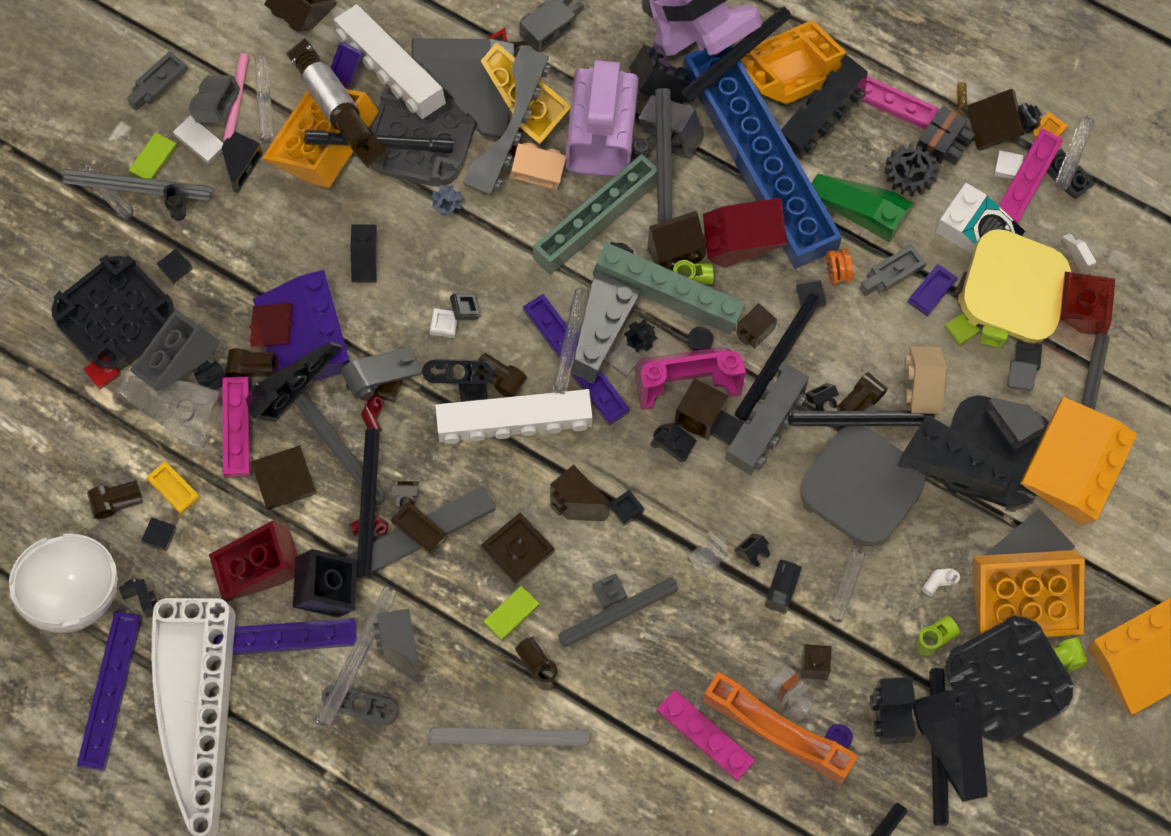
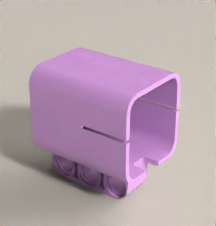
M595 60L594 68H580L575 71L566 143V169L570 172L615 177L631 162L639 78L636 74L620 71V62Z

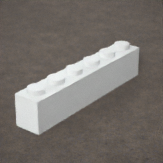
M357 4L334 19L336 27L334 32L338 40L364 52L361 59L366 68L370 71L373 70L380 82L384 85L387 84L391 88L396 98H402L411 113L416 112L423 119L446 104L443 88Z
M589 389L435 405L439 442L446 444H456L460 440L468 439L478 442L488 437L506 439L511 435L517 434L533 436L537 432L556 434L566 429L583 431L588 427H592Z

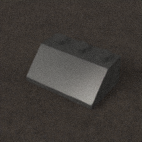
M409 608L377 614L378 623H373L379 654H384L386 662L415 682H421Z

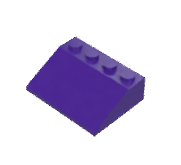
M324 270L298 276L253 299L267 352H275L277 354L278 371L326 343L333 342L340 344L343 348L313 381L342 374L341 369L350 360Z

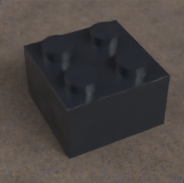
M310 549L295 557L292 608L336 618L354 611L357 560L315 549Z

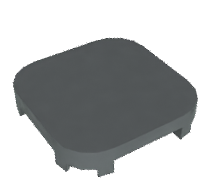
M391 88L387 91L384 89L380 95L379 113L375 117L371 129L374 135L453 139L454 147L452 154L385 148L388 154L371 167L375 171L387 176L429 186L440 187L441 184L443 186L451 184L462 171L475 129L474 119L469 114L464 117L453 106L452 102L455 99L444 94L446 104L422 119L416 112L411 113L402 98H396Z
M848 426L842 428L832 438L806 472L800 486V496L804 504L803 507L809 513L813 511L854 540V545L861 548L862 546L873 547L879 544L882 545L889 539L892 532L916 500L919 499L925 485V475L919 473L918 470L908 467L906 469L898 467L897 465L903 451L873 430L864 426Z

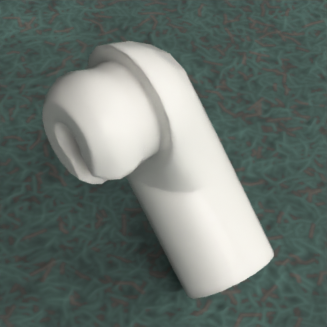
M950 568L937 569L933 571L924 584L922 591L928 596H933L939 586L957 584L960 580V574L958 571Z

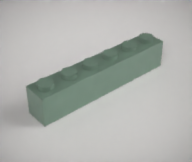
M643 154L638 156L534 244L533 259L551 275L657 184V167Z
M607 242L604 244L592 274L594 275L595 270H598L641 291L640 296L730 335L745 302Z

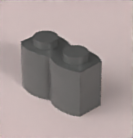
M208 75L203 79L199 86V93L193 97L189 104V111L195 122L222 123L226 119L230 105L236 101L240 90L234 76Z

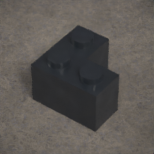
M644 44L629 67L631 73L636 74L639 78V92L651 97L652 95L655 96L656 89L666 88L670 90V100L682 105L685 101L680 95L681 91L693 82L691 73L683 67L675 68L671 66L662 49L656 46L649 47Z
M912 676L880 679L876 688H873V695H870L871 711H876L877 721L873 722L875 737H879L880 745L912 742L916 736L912 708L916 703Z

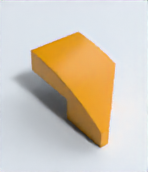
M1048 111L1040 120L1041 125L1033 131L1034 141L1042 128L1060 137L1066 131L1068 125Z

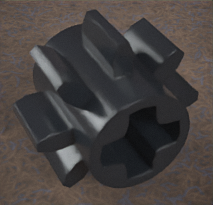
M1024 103L1019 106L1024 132L1026 134L1031 133L1041 125L1040 117L1043 114L1037 105L1033 107L1032 104L1029 106L1028 103Z
M646 320L640 323L634 321L629 325L630 330L624 333L627 337V346L635 349L637 353L642 349L645 351L653 347L652 342L658 338L655 336V327L647 324Z
M207 360L197 367L198 371L194 373V377L203 390L209 387L213 392L222 387L221 379L226 376L217 361L210 363Z

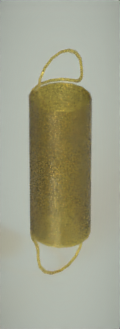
M958 81L957 106L960 109L967 107V87L965 81L962 83Z

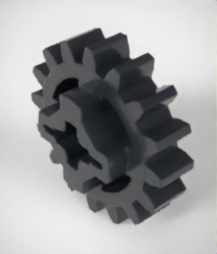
M912 143L909 144L908 149H905L903 145H900L898 151L893 149L890 157H887L884 173L888 174L886 181L894 182L892 189L894 190L899 187L901 188L900 194L903 195L905 191H909L910 196H913L915 191L922 195L925 188L930 190L932 184L936 182L938 176L936 174L939 170V166L935 165L936 157H929L931 151L923 152L922 145L914 149ZM912 165H914L913 171H911V174H908L909 169H911Z

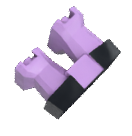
M641 0L642 10L652 18L657 33L653 41L654 45L663 49L665 56L674 55L695 41L700 51L706 48L708 55L717 54L762 25L758 10L749 4L729 9L726 3L727 0Z

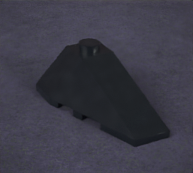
M328 342L261 382L256 383L250 389V394L245 399L251 416L254 419L276 422L343 347L340 344Z
M972 686L948 690L916 699L913 712L917 727L922 736L926 735L933 749L931 751L935 757H939L946 769L945 774L961 801L966 802L988 797L980 715Z

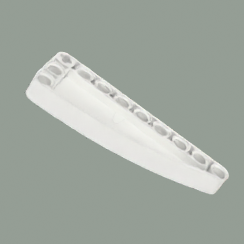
M165 598L155 604L152 622V680L162 750L172 787L188 830L194 836H216L219 830L235 611L223 599ZM173 608V614L169 618H164L166 610ZM199 608L198 616L191 619L190 613L192 610ZM223 634L222 642L214 645L215 637ZM221 660V667L216 671H211L212 664ZM218 686L219 693L217 696L210 698V690ZM217 713L216 721L212 724H207L209 715ZM214 739L215 745L213 749L205 751V744L209 740ZM212 766L213 772L211 776L203 778L205 768ZM210 793L209 803L201 806L200 800L202 796ZM207 820V830L199 833V824Z

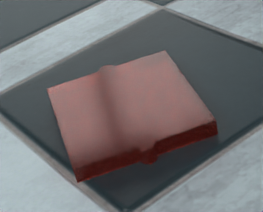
M292 303L253 306L252 324L249 326L251 329L250 347L290 344L291 326L294 325L292 322Z

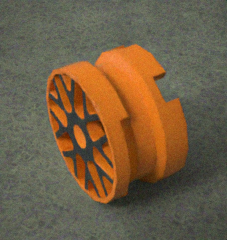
M848 248L840 249V252H835L834 250L826 252V267L831 285H838L841 281L845 283L853 282L851 255L846 254L849 253Z

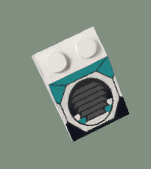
M965 183L940 219L936 233L973 254L971 250L974 244L989 231L996 229L1006 230L1023 237L1025 230L988 195Z

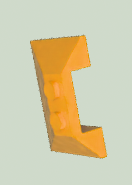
M811 20L764 40L741 59V62L761 94L788 104L813 93L815 89H822V85L826 80L825 77L831 70L835 73L841 67L840 60L847 52L814 20Z

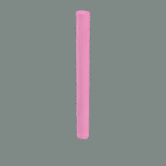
M244 53L239 54L235 80L240 90L236 101L230 105L223 142L232 136L236 128L249 56Z

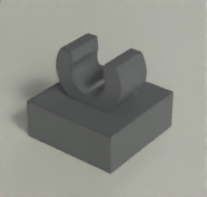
M616 573L592 584V588L603 609L627 599V594Z

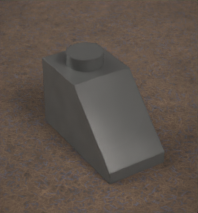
M992 398L985 408L1014 450L1040 436L1045 427L1041 415L1036 411L1034 412L1029 405Z

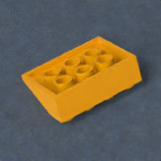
M346 89L358 107L359 116L369 128L379 110L366 93ZM307 90L262 159L308 183L330 188L353 150L350 146L304 144L305 130L341 133L329 123Z
M1062 397L1020 484L1080 525L1097 521L1136 439L1137 433L1114 418Z
M1076 550L973 556V589L978 634L980 635L1006 621V618L1016 616L1036 621L1046 637L1084 635L1085 558Z
M1171 598L1100 636L1088 647L1089 652L1130 716L1171 694Z

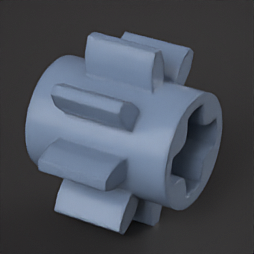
M441 184L439 192H432V198L434 199L432 208H438L441 216L444 213H450L453 216L455 208L461 209L462 202L459 199L462 193L456 192L453 189V184L450 187H444Z

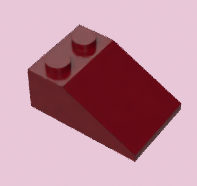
M780 198L722 206L703 214L707 259L723 268L787 245L782 199Z
M271 521L209 554L221 598L226 602L290 581L294 578L295 557L298 556L290 528L275 521Z

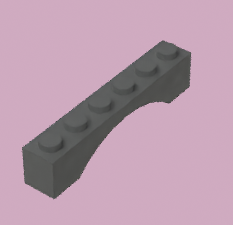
M521 45L512 66L516 85V101L511 122L503 136L492 148L472 160L463 184L490 196L493 191L498 192L503 181L499 177L503 168L508 169L513 157L509 155L512 145L517 147L522 133L519 132L522 122L527 124L532 110L528 109L532 100H537L542 87L538 86L541 77L546 78L552 64L548 63L549 56Z

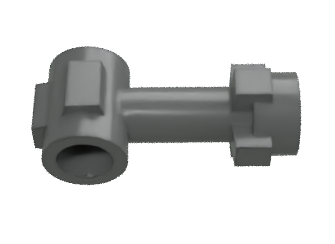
M651 135L646 140L637 139L633 142L632 156L634 159L641 154L646 158L649 157L648 150L656 144V136Z

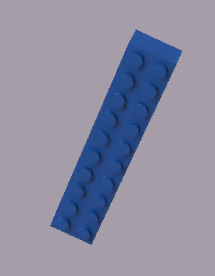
M730 45L713 55H708L706 48L702 51L697 50L685 55L683 68L691 73V78L694 81L730 51L733 46ZM740 60L702 92L698 98L755 200L782 199L787 245L783 246V249L794 269L825 256L827 251L839 250L842 236Z

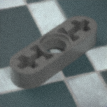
M329 685L322 692V702L325 708L330 711L380 725H390L397 719L398 711L396 704L390 699L339 685ZM334 692H338L339 698L344 700L347 699L346 695H350L347 701V708H343L345 704L339 700H336L334 704H330L328 695L333 696ZM358 698L365 699L367 701V708L361 712L355 711L352 708L354 700ZM372 702H376L375 708L384 710L385 706H389L392 715L387 714L386 718H382L381 712L373 710V715H369L372 710Z

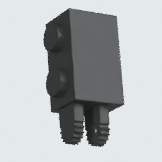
M546 0L532 14H526L521 19L519 35L535 51L542 52L574 28L575 17L583 11L585 6L582 2H577L568 8L567 5L573 0Z

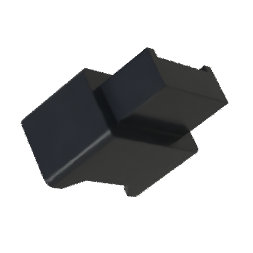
M785 560L779 561L766 598V608L783 614L787 613L802 569L801 566Z

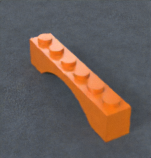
M720 672L716 674L704 694L703 703L841 786L858 758V755L835 741L816 735L782 717L760 702L743 686Z

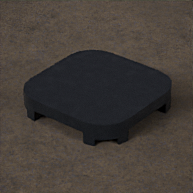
M107 254L99 259L100 264L69 289L63 293L59 290L53 297L54 302L51 309L52 318L58 330L90 363L101 369H117L119 371L142 355L175 309L168 293L165 294L136 265L134 259L128 255L126 257H109ZM107 357L109 362L102 361V359Z
M980 395L968 397L956 409L950 428L1014 464L1018 469L1001 498L969 489L967 486L956 482L954 484L946 482L943 478L941 480L947 486V490L954 494L959 491L1006 507L1005 511L1015 512L1018 509L1026 508L1034 502L1037 495L1020 484L1049 421L1041 415L1045 427L1040 436L1014 450L985 410L989 400L992 398Z
M1012 616L1006 618V621L960 646L957 645L951 650L946 661L945 672L952 689L972 686L980 715L982 737L992 743L1004 744L1019 738L1062 714L1069 707L1073 699V682L1070 675L1067 673L1040 625L1026 617Z

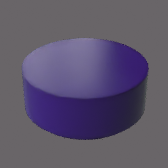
M834 724L827 730L825 738L835 741L848 749L852 743L853 735L846 725Z

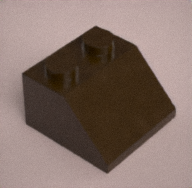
M266 0L264 3L274 16L284 19L289 23L291 29L298 32L313 29L337 4L335 0Z
M697 211L649 226L647 248L655 264L673 271L675 264L681 260H688L694 264L705 257L706 245Z
M574 464L550 484V506L557 515L560 516L562 514L567 520L605 521L608 519L609 501Z

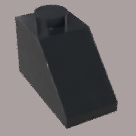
M234 131L232 136L224 141L222 153L233 192L238 194L263 153L260 143Z
M351 224L352 283H377V225Z

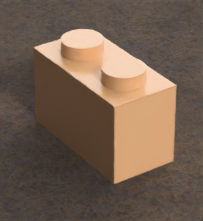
M518 143L509 178L557 190L566 155H562L560 151L555 149H539L532 143Z

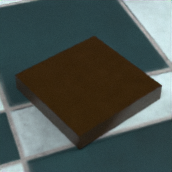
M1012 88L967 105L972 131L975 133L976 148L979 151L1025 135L1016 93Z
M300 445L251 461L267 510L316 494Z
M521 512L481 544V548L515 585L555 552V549Z

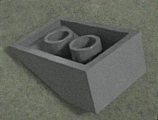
M175 309L130 371L158 392L205 363L215 352L220 341Z

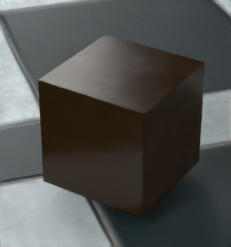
M694 378L676 409L674 423L708 441L722 413L726 411L728 395Z

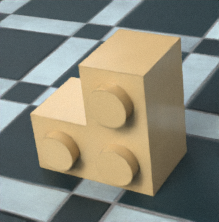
M910 346V354L905 355L904 361L907 379L911 380L910 388L905 390V403L909 404L911 413L942 414L947 366L941 347Z

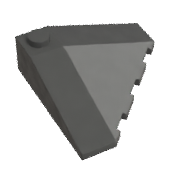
M413 38L412 59L420 66L423 65L431 74L430 76L443 88V91L446 90L455 99L452 104L464 117L469 114L478 124L475 129L482 136L500 139L508 126L509 108L481 63V60L496 42L514 57V44L494 39Z

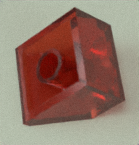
M1065 271L1060 320L1080 333L1097 335L1098 333L1107 334L1112 321L1115 278Z

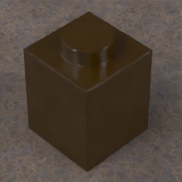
M758 303L738 322L737 336L744 344H750L755 349L775 330L777 318Z
M805 644L801 656L800 678L827 680L831 669V646Z

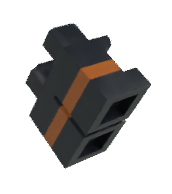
M943 105L919 138L916 149L919 145H922V151L930 150V155L936 157V161L939 164L946 160L956 165L964 151L954 145L958 142L968 148L974 140L975 133L965 127L967 120Z

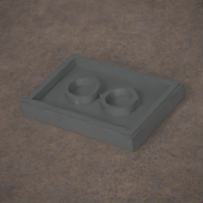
M1039 508L984 555L1073 550L1075 545Z

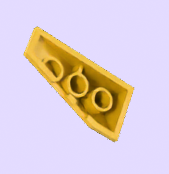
M496 42L481 60V63L513 114L516 101V85L512 66L516 58ZM540 80L538 86L542 87L537 100H532L528 109L532 110L527 124L523 122L521 124V129L539 144L558 126L571 109V105Z

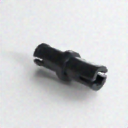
M168 185L163 190L164 197L166 198V209L170 212L172 219L175 218V221H181L186 217L185 200L180 194L178 187L175 188V185Z

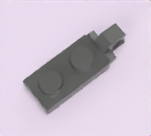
M168 52L135 81L136 85L133 87V93L127 98L129 105L137 111L146 102L150 104L187 72L188 66L172 52Z
M909 245L872 267L871 271L866 275L868 279L861 282L859 290L864 296L871 294L876 289L881 293L925 268L927 263L913 245Z

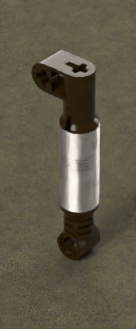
M304 38L286 52L289 59L301 73L303 84L329 123L341 132L353 152L367 168L371 167L388 154L378 138L359 116L360 112L357 105L330 66L321 61L311 44Z

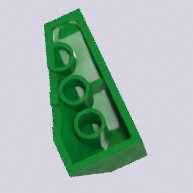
M819 173L811 183L823 205L889 243L915 205V203L894 191Z

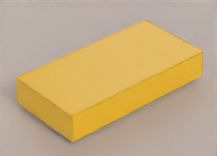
M166 461L146 477L147 481L180 515H183L201 499L195 490Z

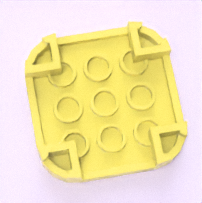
M1000 229L987 232L974 244L971 250L973 255L962 292L958 295V304L961 305L963 313L968 318L967 322L974 326L979 323L1009 332L1008 335L1021 339L1022 342H1042L1054 333L1058 325L1070 282L1071 269L1063 254L1054 248Z

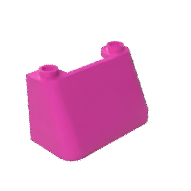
M726 347L648 357L638 361L635 366V380L641 410L654 408L656 397L664 395L663 383L712 376L714 387L721 386L728 392V397L741 396L746 374L742 356Z

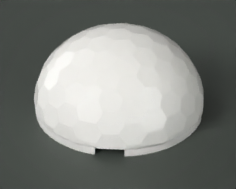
M67 533L48 540L46 538L41 539L28 547L19 556L13 565L9 577L10 596L18 613L31 625L52 633H70L94 624L103 616L116 594L118 577L115 562L111 554L101 543L84 535Z

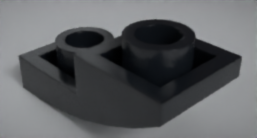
M1062 148L1057 151L1046 172L1066 193L1076 199L1095 184L1080 165L1076 168Z

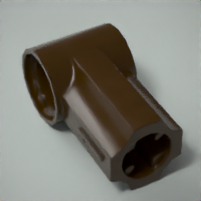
M240 348L228 351L225 373L227 378L265 376L278 372V360L275 352H249Z
M484 353L478 359L491 361L495 365L496 376L489 383L494 385V388L504 397H514L527 380V376L520 369L512 365L506 366L487 353ZM484 366L482 369L473 370L475 374H482L483 379L489 373L488 370H484Z
M867 372L856 383L854 390L837 406V410L865 411L871 404L875 405L885 395L888 388L870 372Z
M137 480L111 488L109 486H98L87 492L93 518L105 519L113 516L117 510L143 503Z
M535 636L521 641L515 647V650L534 677L536 685L542 690H551L556 687L559 680L558 668L549 659ZM543 671L553 673L550 679H542L539 675Z

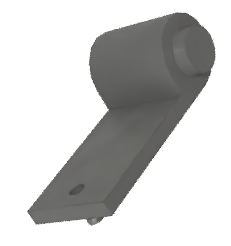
M410 347L351 361L341 369V373L354 398L367 400L375 394L374 391L379 385L419 376L422 374V370Z

